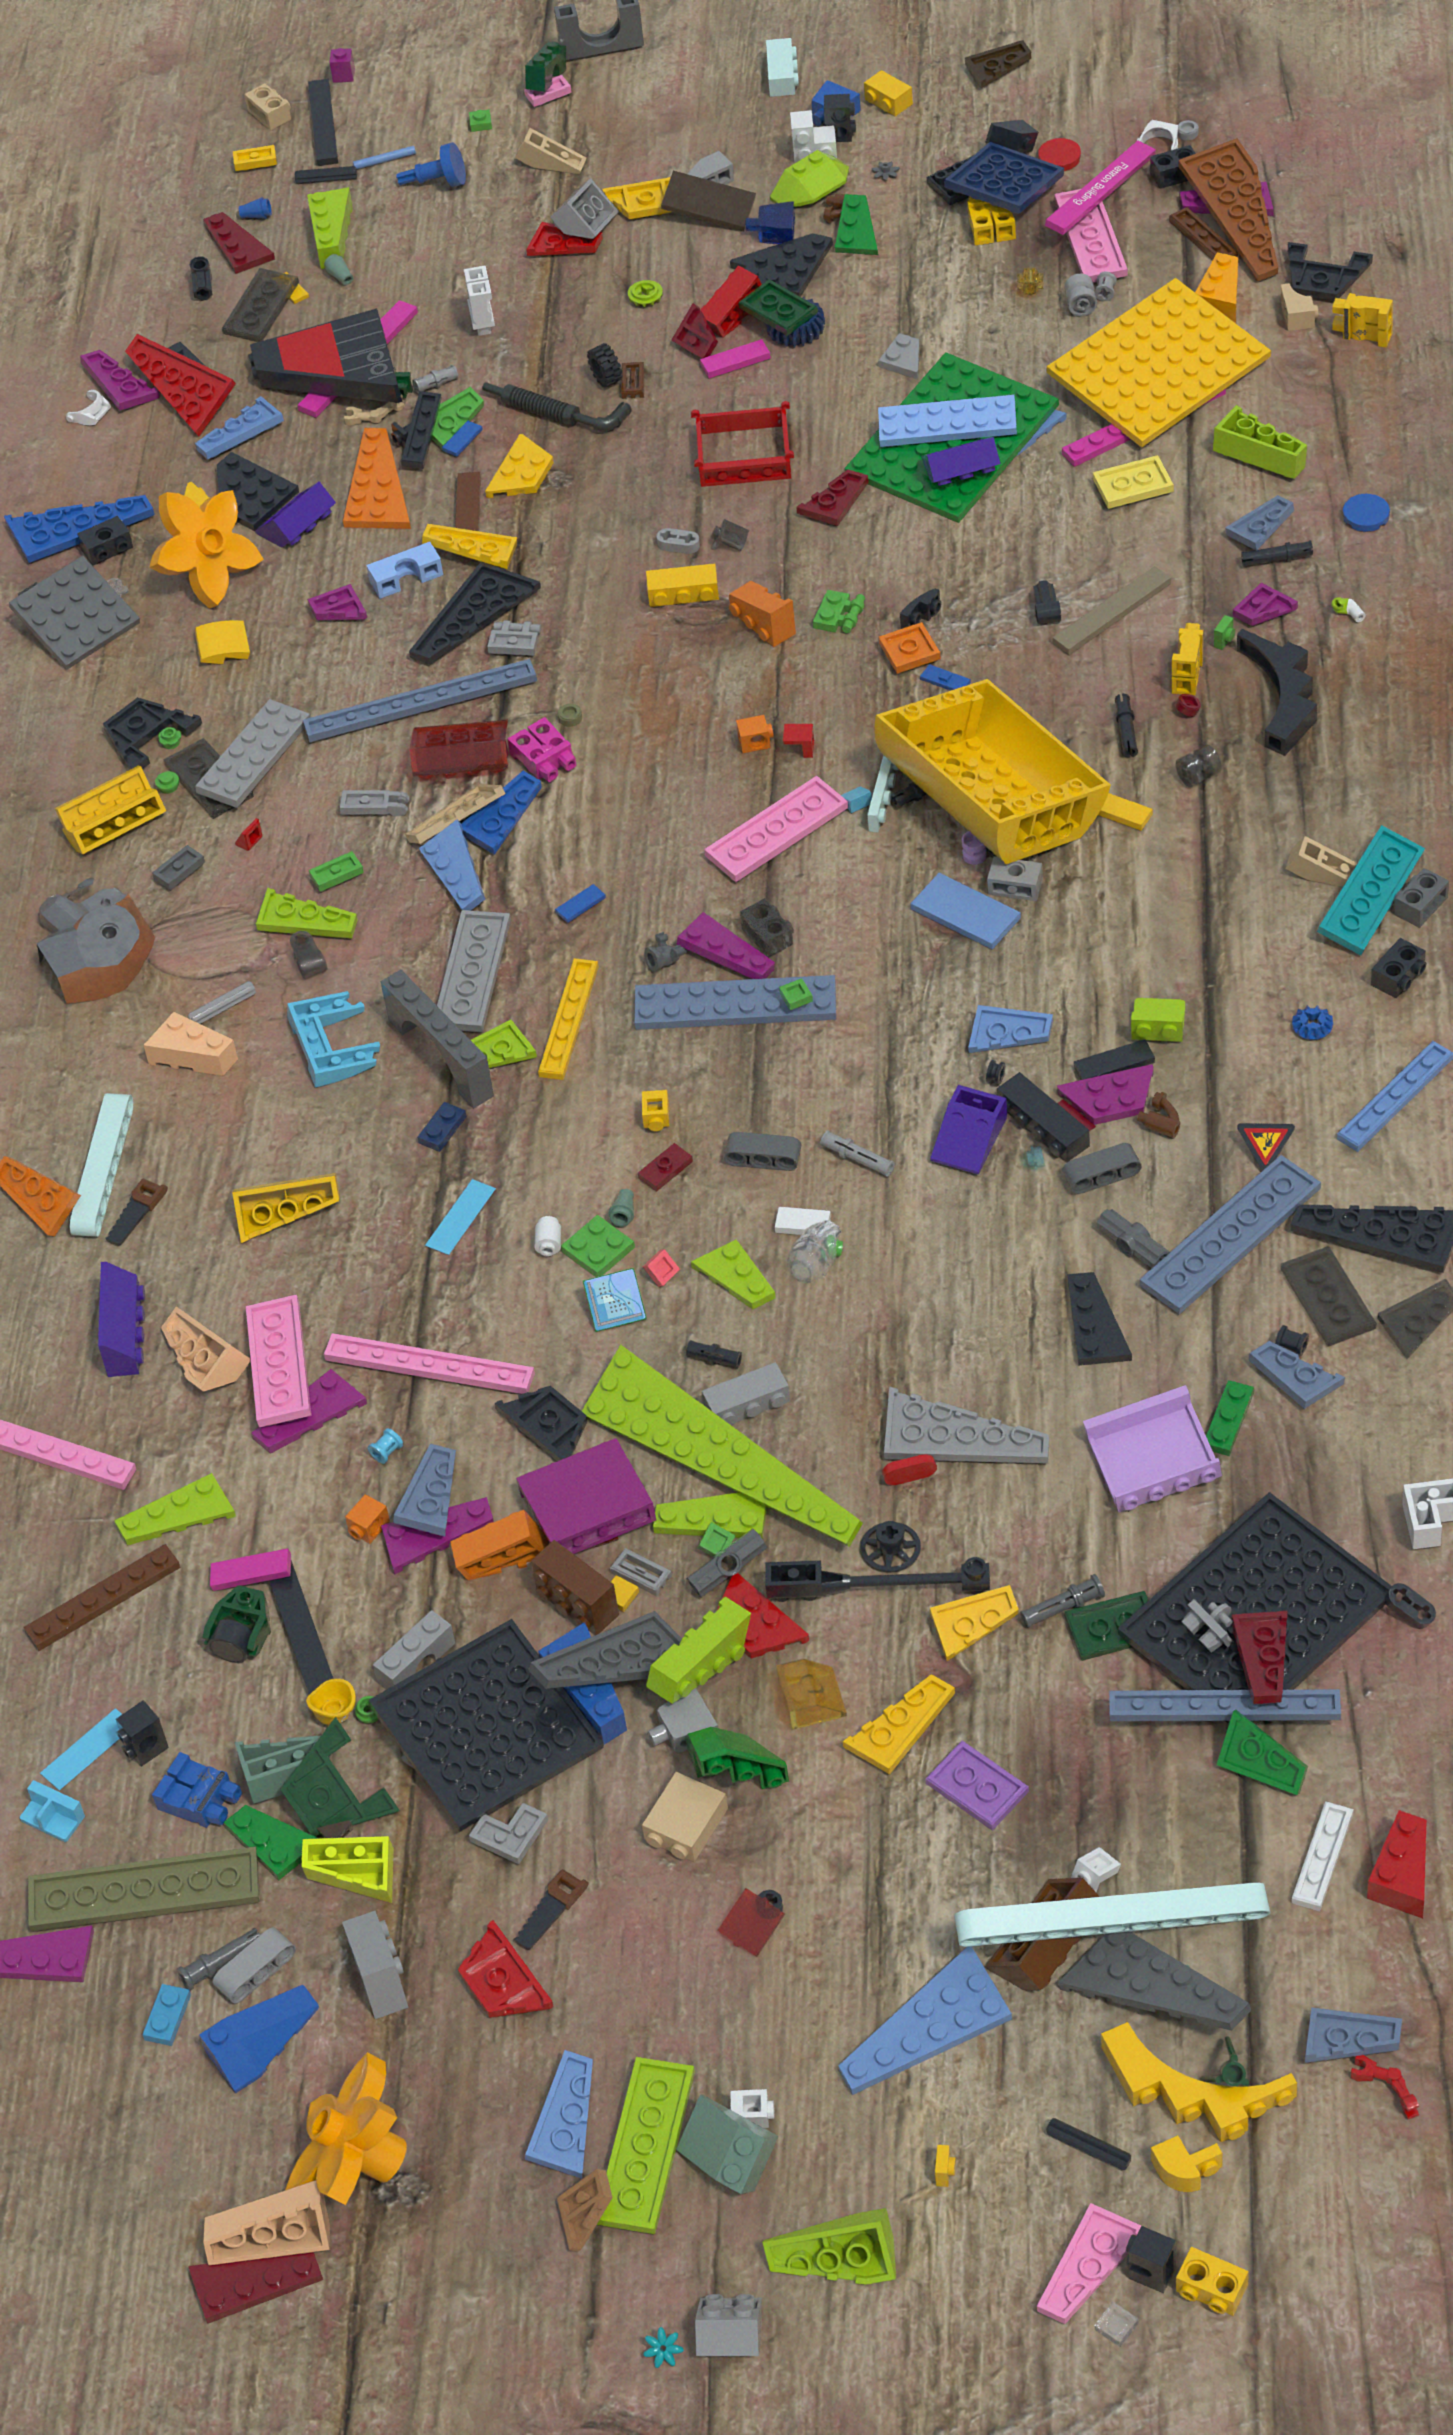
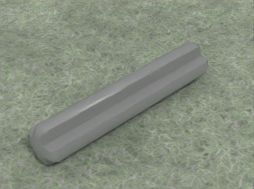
M247 981L190 1012L188 1018L201 1024L256 993L255 987L250 981Z

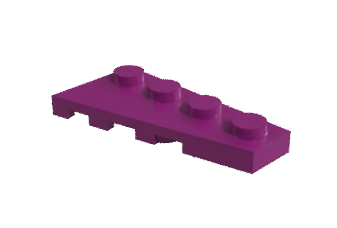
M485 1497L449 1507L445 1536L393 1522L381 1525L394 1574L403 1571V1567L412 1562L417 1564L425 1560L426 1555L438 1549L441 1552L449 1548L450 1541L461 1537L463 1534L478 1530L488 1523L494 1522L488 1499Z
M86 1926L0 1941V1978L84 1982L94 1934L93 1927Z

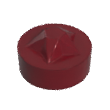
M1181 694L1175 706L1182 714L1195 716L1201 707V703L1193 695Z

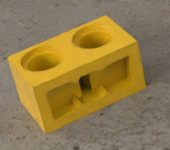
M1191 2247L1176 2277V2292H1179L1186 2300L1193 2302L1197 2300L1208 2305L1216 2313H1227L1234 2316L1248 2286L1249 2271ZM1197 2274L1204 2278L1200 2281H1194L1189 2277ZM1221 2287H1229L1233 2291H1231L1230 2293H1222L1218 2289Z

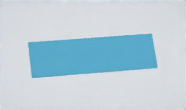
M472 1179L425 1246L449 1255L496 1188Z
M115 1708L41 1771L40 1774L58 1790H61L119 1740L116 1734L119 1730L116 1718L122 1715V1713Z

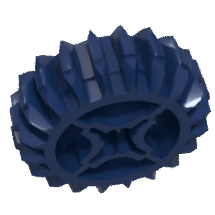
M813 299L806 300L817 306L818 313L788 336L766 324V330L772 341H777L778 345L784 343L786 347L789 345L796 347V345L800 344L804 346L807 342L812 344L813 339H819V335L823 334L825 328L824 312L820 308L819 303H814Z

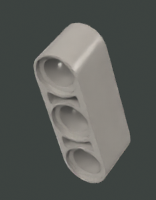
M275 1927L269 1928L224 1965L214 1976L213 1984L232 2003H239L293 1957L296 1947Z

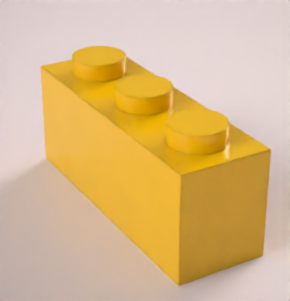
M716 564L646 571L650 607L719 600Z

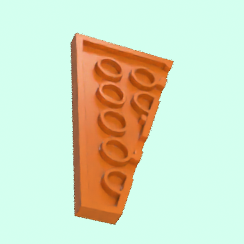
M364 428L344 513V528L411 529L386 428Z

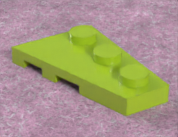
M512 1020L471 1039L487 1057L489 1068L537 1057L536 1050Z
M737 1239L691 1261L692 1269L707 1275L714 1284L717 1285L719 1283L729 1290V1294L751 1309H755L776 1298L775 1291Z

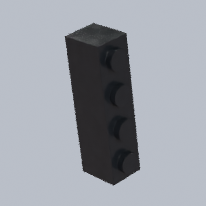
M1019 1072L997 1088V1096L1006 1098L1007 1113L1015 1119L1020 1127H1025L1031 1132L1038 1142L1044 1143L1056 1157H1060L1067 1163L1090 1147L1089 1129L1022 1073Z

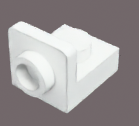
M1099 1847L1077 1860L1071 1878H1084L1094 1891L1097 1892L1099 1884L1117 1874L1121 1864Z

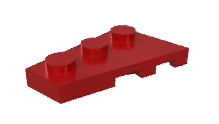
M541 222L526 249L527 256L595 253L603 240L602 232H599L593 239L564 234L552 223Z

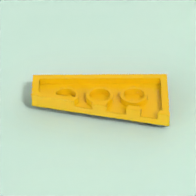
M427 524L422 535V544L431 542L435 548L508 569L517 546V537Z
M932 1674L904 1694V1698L894 1706L891 1704L883 1710V1714L873 1722L869 1721L863 1725L859 1733L853 1737L849 1736L843 1741V1748L890 1775L953 1697L955 1687Z

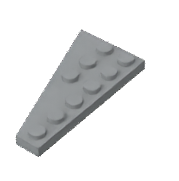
M889 1387L884 1447L885 1459L901 1460L928 1454L938 1461L1048 1463V1434L1019 1425L1017 1427L1002 1424L999 1419L991 1418V1420L978 1417V1413L939 1401L936 1403L922 1400V1396L913 1393L909 1396L899 1393L896 1388Z

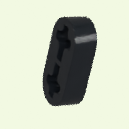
M1403 1583L1394 1584L1385 1594L1386 1605L1412 1626L1423 1629L1434 1621L1436 1617L1434 1606ZM1398 1592L1403 1595L1400 1602L1395 1600ZM1421 1609L1426 1612L1422 1620L1417 1617Z

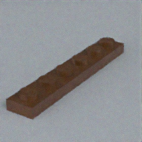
M164 1544L24 1626L25 1633L37 1650L41 1651L180 1569L179 1561L168 1546Z

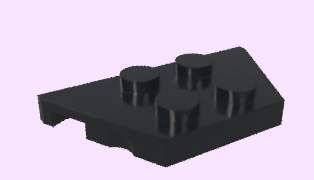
M551 1385L540 1388L535 1392L518 1395L519 1399L503 1403L502 1400L494 1403L495 1409L556 1461L573 1455L588 1422L587 1415Z

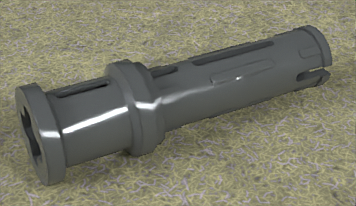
M1093 1574L1089 1580L1078 1585H1069L1066 1592L1021 1611V1617L1026 1627L1029 1628L1031 1625L1073 1606L1076 1608L1083 1607L1085 1602L1096 1597L1103 1598L1105 1597V1591L1097 1575ZM1056 1604H1059V1605H1057V1606H1055V1607H1052V1608H1050V1609H1048V1610H1046V1611H1044V1612L1039 1613L1040 1611H1043V1610H1045V1609H1047V1608H1049V1607H1051V1606H1054V1605H1056Z
M253 1928L209 1955L206 1953L198 1956V1960L184 1968L182 1966L178 1967L177 1972L184 1986L191 1991L194 1989V1985L207 1977L213 1978L217 1970L226 1965L258 1938L260 1933L256 1928Z

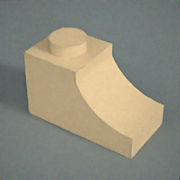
M1290 283L1281 284L1280 302L1287 330L1315 328V318H1318L1317 304L1313 305L1312 297L1298 294L1292 289Z

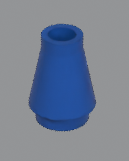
M261 197L239 206L241 219H266L267 216H271L272 208L269 199Z

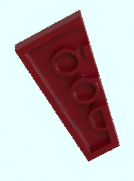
M224 212L203 219L204 226L235 274L275 260L274 252Z
M1287 1611L1232 1614L1231 1620L1233 1622L1231 1625L1253 1704L1280 1703L1283 1694Z

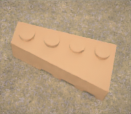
M316 2180L205 2217L203 2243L208 2265L329 2250L330 2223L324 2194L320 2193L317 2188Z

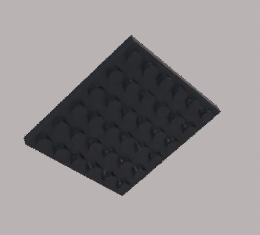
M512 1619L369 1699V1706L459 1832L478 1822L485 1814L490 1815L604 1748V1742L564 1688L546 1689L530 1673L528 1669L531 1662L541 1657Z

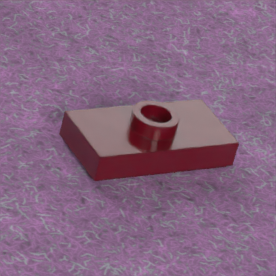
M673 1143L638 1172V1179L657 1192L693 1162V1157Z

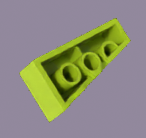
M349 187L307 195L321 269L326 268L324 263L333 254L344 258L345 241L348 237L347 230L351 221L350 214L353 210Z

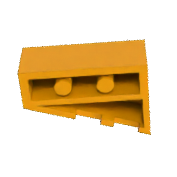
M1217 252L1195 291L1196 294L1234 323H1236L1238 257Z

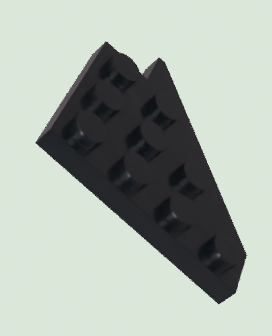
M814 233L731 259L730 268L736 269L739 265L757 275L762 284L770 279L801 297L831 249L833 238Z
M230 452L217 464L219 493L233 490L236 498L238 515L235 525L239 523L256 531L299 493L298 485L233 452Z

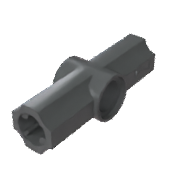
M1106 1209L1101 1213L1097 1221V1228L1112 1238L1124 1255L1129 1257L1134 1255L1153 1268L1170 1253V1251L1150 1237L1148 1230L1138 1222L1130 1223L1113 1209Z
M752 1528L727 1548L717 1552L710 1561L686 1579L693 1590L702 1598L729 1576L737 1574L741 1567L767 1549V1546L761 1536ZM729 1555L733 1560V1564L729 1570L725 1571L721 1566V1561L725 1556Z

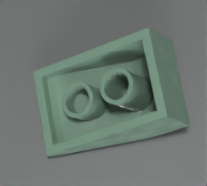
M701 2094L676 2150L716 2181L739 2194L755 2191L778 2136Z

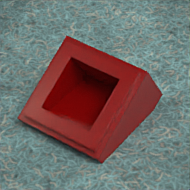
M256 818L240 834L235 842L236 846L249 851L263 837L259 819Z

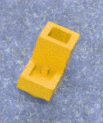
M1178 2135L1151 2147V2162L1159 2177L1167 2186L1177 2191L1194 2192L1200 2190L1201 2176L1209 2177L1218 2172L1222 2167L1223 2153L1217 2143L1191 2155L1187 2152Z

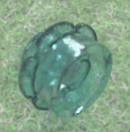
M1032 1145L1030 1146L1031 1151H1026L1029 1167L1035 1166L1037 1171L1038 1167L1045 1166L1041 1146L1033 1147Z

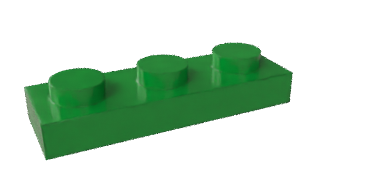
M1228 1380L1206 1435L1214 1453L1230 1456L1254 1395L1253 1386Z

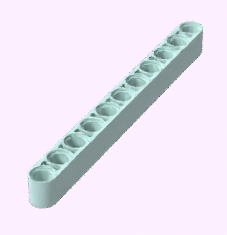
M1245 1883L967 1909L957 1912L954 1915L959 1945L970 1947L1255 1920L1268 1916L1270 1908L1265 1885L1263 1883Z

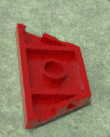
M739 1573L731 1577L722 1599L727 1597L751 1613L744 1643V1653L752 1659L762 1656L767 1652L784 1650L787 1644L798 1641L801 1644H805L809 1641V1634Z
M490 1921L482 1939L476 1941L471 1949V1954L464 1959L458 1968L459 1976L486 2014L491 2018L547 2010L554 2007L551 1998L495 1921Z

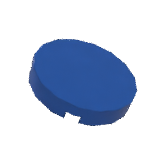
M1366 493L1353 496L1345 502L1343 507L1344 522L1346 524L1348 522L1357 531L1368 532L1380 529L1381 525H1385L1388 522L1390 516L1389 504L1383 498L1374 494Z

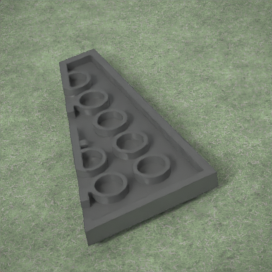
M653 1611L531 1662L528 1670L546 1689L648 1679L650 1666L674 1643L679 1646L682 1638Z
M1130 1931L1105 1934L1058 1982L1060 1990L1068 1992L1071 1989L1082 1991L1084 1996L1093 1998L1099 1995L1111 1998L1114 2003L1155 2012L1156 2009L1169 2012L1170 2016L1176 2018L1187 2016L1197 2019L1198 2023L1231 2031L1251 2011L1250 2004Z

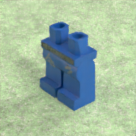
M179 1752L167 1771L168 1776L164 1775L152 1794L158 1810L194 1823H199L200 1826L207 1828L210 1823L224 1824L228 1817L227 1807L222 1806L223 1802L226 1800L231 1803H237L242 1795V1791L239 1785L230 1781L227 1772L218 1771L210 1766L206 1767L192 1761L189 1755Z

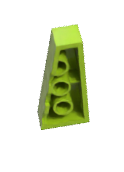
M1237 405L1214 428L1213 451L1224 456H1229L1244 463H1249L1293 479L1305 468L1307 444L1285 432L1278 433L1275 431V426L1269 423L1266 425L1258 421L1257 416L1252 413L1249 415L1244 414L1242 408Z
M724 1597L719 1602L720 1608L715 1613L709 1611L702 1617L704 1622L697 1630L690 1628L684 1634L679 1646L674 1643L650 1666L646 1687L673 1704L680 1698L687 1697L699 1685H704L716 1673H721L732 1662L740 1660L745 1652L744 1643L751 1613L727 1597Z

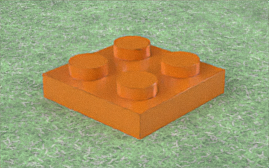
M922 622L878 637L881 648L897 674L941 659L939 649Z

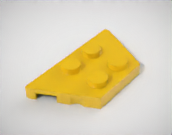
M671 177L602 189L612 204L628 219L671 212L661 209Z
M519 434L485 490L486 498H494L493 493L507 492V496L520 493H536L554 464L553 456L525 435Z

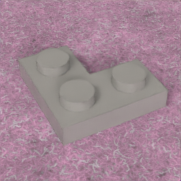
M522 1803L508 1825L485 1814L470 1833L469 1839L470 1842L520 1864L547 1823L548 1815Z

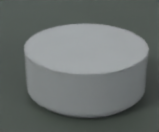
M1186 120L1178 124V137L1180 139L1193 140L1198 136V124L1196 122Z

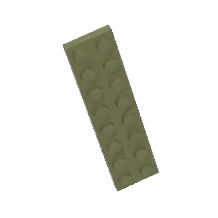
M256 1847L28 1876V1919L31 1932L260 1902Z

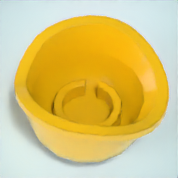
M330 1679L309 1694L306 1703L316 1719L322 1724L329 1725L335 1716L342 1723L351 1715V1711L356 1703V1695L353 1686L344 1679Z

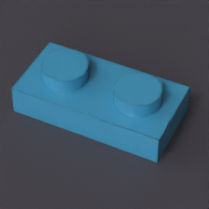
M166 1984L161 1985L142 2034L145 2041L168 2046L173 2045L191 1997L189 1989Z

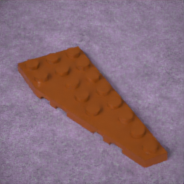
M1238 138L1180 159L1178 163L1179 168L1257 281L1278 274V264L1272 244V235L1269 229L1264 197L1262 196L1261 182L1258 177V168Z

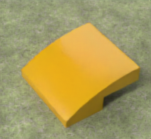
M218 621L195 627L201 663L224 664L225 657L248 659L250 650L244 621Z

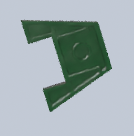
M336 1716L281 1787L282 1793L313 1836L320 1835L317 1831L318 1827L348 1820L354 1825L400 1811L384 1787L360 1803L328 1756L350 1742L351 1738Z

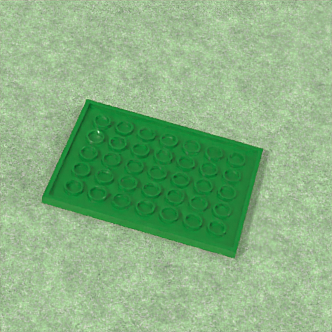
M945 352L900 405L1014 395L1017 434L992 436L994 437L1000 464L995 466L996 470L983 474L982 470L974 471L973 477L960 480L959 476L952 477L951 483L938 486L937 482L931 483L921 456L989 437L880 447L879 429L844 469L845 471L849 469L868 475V485L960 523L1059 406V398Z

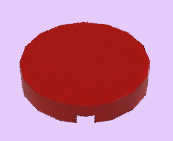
M1055 138L1041 145L1038 150V157L1040 160L1063 167L1064 171H1067L1079 164L1081 148L1073 140Z

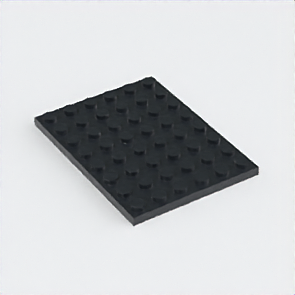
M1269 1492L1118 1628V1635L1186 1690H1249L1232 1625L1226 1627L1223 1623L1219 1624L1234 1642L1229 1647L1223 1643L1216 1650L1210 1652L1199 1640L1209 1628L1204 1625L1193 1634L1182 1622L1184 1617L1191 1611L1188 1604L1194 1599L1211 1615L1212 1612L1208 1609L1210 1603L1214 1602L1217 1606L1226 1603L1231 1607V1613L1228 1616L1230 1619L1232 1614L1287 1611L1283 1690H1294L1386 1605L1385 1594L1392 1586ZM1261 1720L1251 1722L1257 1725Z

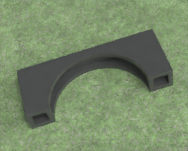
M402 969L380 981L389 1022L402 1035L417 1026L427 1034L445 1059L461 1097L473 1109L494 1097L487 1057Z

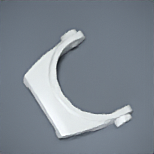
M1152 120L1147 124L1137 141L1145 143L1150 138L1165 137L1173 141L1171 150L1177 149L1178 125Z
M89 390L86 395L94 402L81 411L68 412L66 419L68 422L95 425L111 406L98 391Z

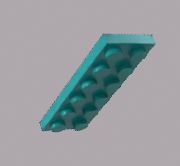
M1381 825L1319 925L1317 932L1361 956L1392 906L1396 894L1402 889L1421 858L1425 848Z

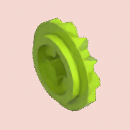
M651 280L636 282L628 289L630 302L635 303L636 306L643 305L644 308L649 304L654 306V302H660L661 296H663L661 285Z

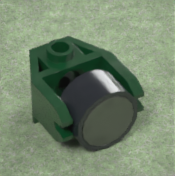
M238 1585L215 1604L202 1635V1638L205 1639L204 1645H208L211 1652L219 1658L232 1663H242L247 1659L248 1654L249 1656L256 1657L260 1653L268 1634H271L269 1608L264 1591Z

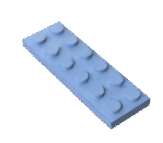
M1014 395L878 407L880 447L1017 434Z

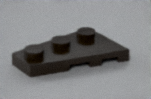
M1024 40L965 57V65L979 86L983 88L1032 59L1031 50Z

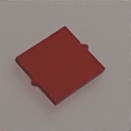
M745 1888L717 1931L732 1940L734 1946H741L757 1957L785 1916V1913L771 1905L766 1897L762 1899Z

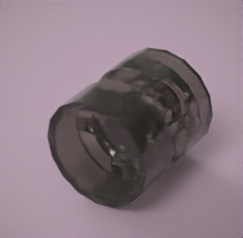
M1208 744L1194 750L1193 754L1188 753L1176 760L1177 773L1182 782L1188 787H1193L1203 782L1204 778H1211L1222 770L1218 754Z

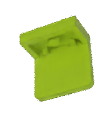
M1159 998L1135 999L1134 1012L1131 1015V1039L1183 1042L1185 1001L1181 999Z

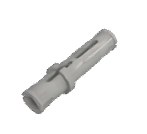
M828 1130L823 1134L820 1144L838 1152L840 1157L844 1159L848 1157L887 1177L893 1172L894 1161H890L854 1144V1140L850 1138L844 1139Z

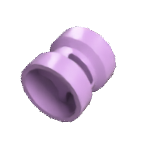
M969 831L962 836L964 861L972 865L983 863L987 858L986 846Z

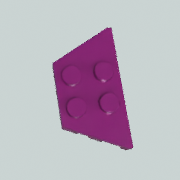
M1151 1064L1057 1085V1093L1061 1098L1065 1096L1071 1101L1072 1107L1078 1112L1083 1113L1094 1125L1137 1116L1140 1111H1145L1146 1098L1149 1095L1154 1067Z

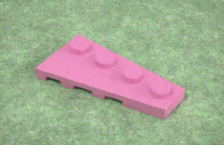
M1090 2203L1037 2305V2312L1066 2324L1129 2254L1126 2252L1128 2241L1132 2234L1137 2236L1141 2225Z

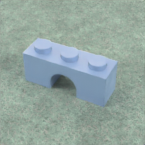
M431 542L366 565L369 582L379 599L400 592L399 579L405 575H415L422 583L443 575L441 559Z

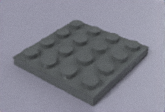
M84 556L79 557L9 602V608L65 670H68L140 623L139 616Z

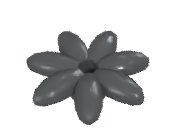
M892 161L889 163L879 162V167L872 168V171L876 173L874 178L883 176L884 181H887L889 176L897 177L895 172L900 169V167H892Z

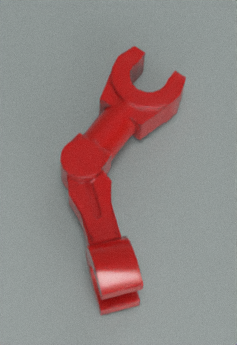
M1364 2055L1355 2057V2065L1362 2066L1364 2069L1357 2070L1352 2068V2079L1361 2082L1373 2081L1374 2078L1386 2081V2083L1392 2085V2088L1398 2094L1406 2118L1411 2119L1419 2116V2112L1416 2109L1419 2107L1418 2101L1413 2094L1409 2093L1405 2080L1398 2068L1389 2067V2069L1378 2067L1377 2062Z

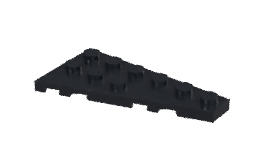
M480 562L409 650L410 658L429 665L541 589L540 581Z

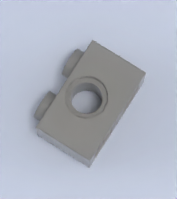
M993 857L987 878L988 895L1037 901L1043 881L1042 863L1017 860L1005 864L1000 858Z

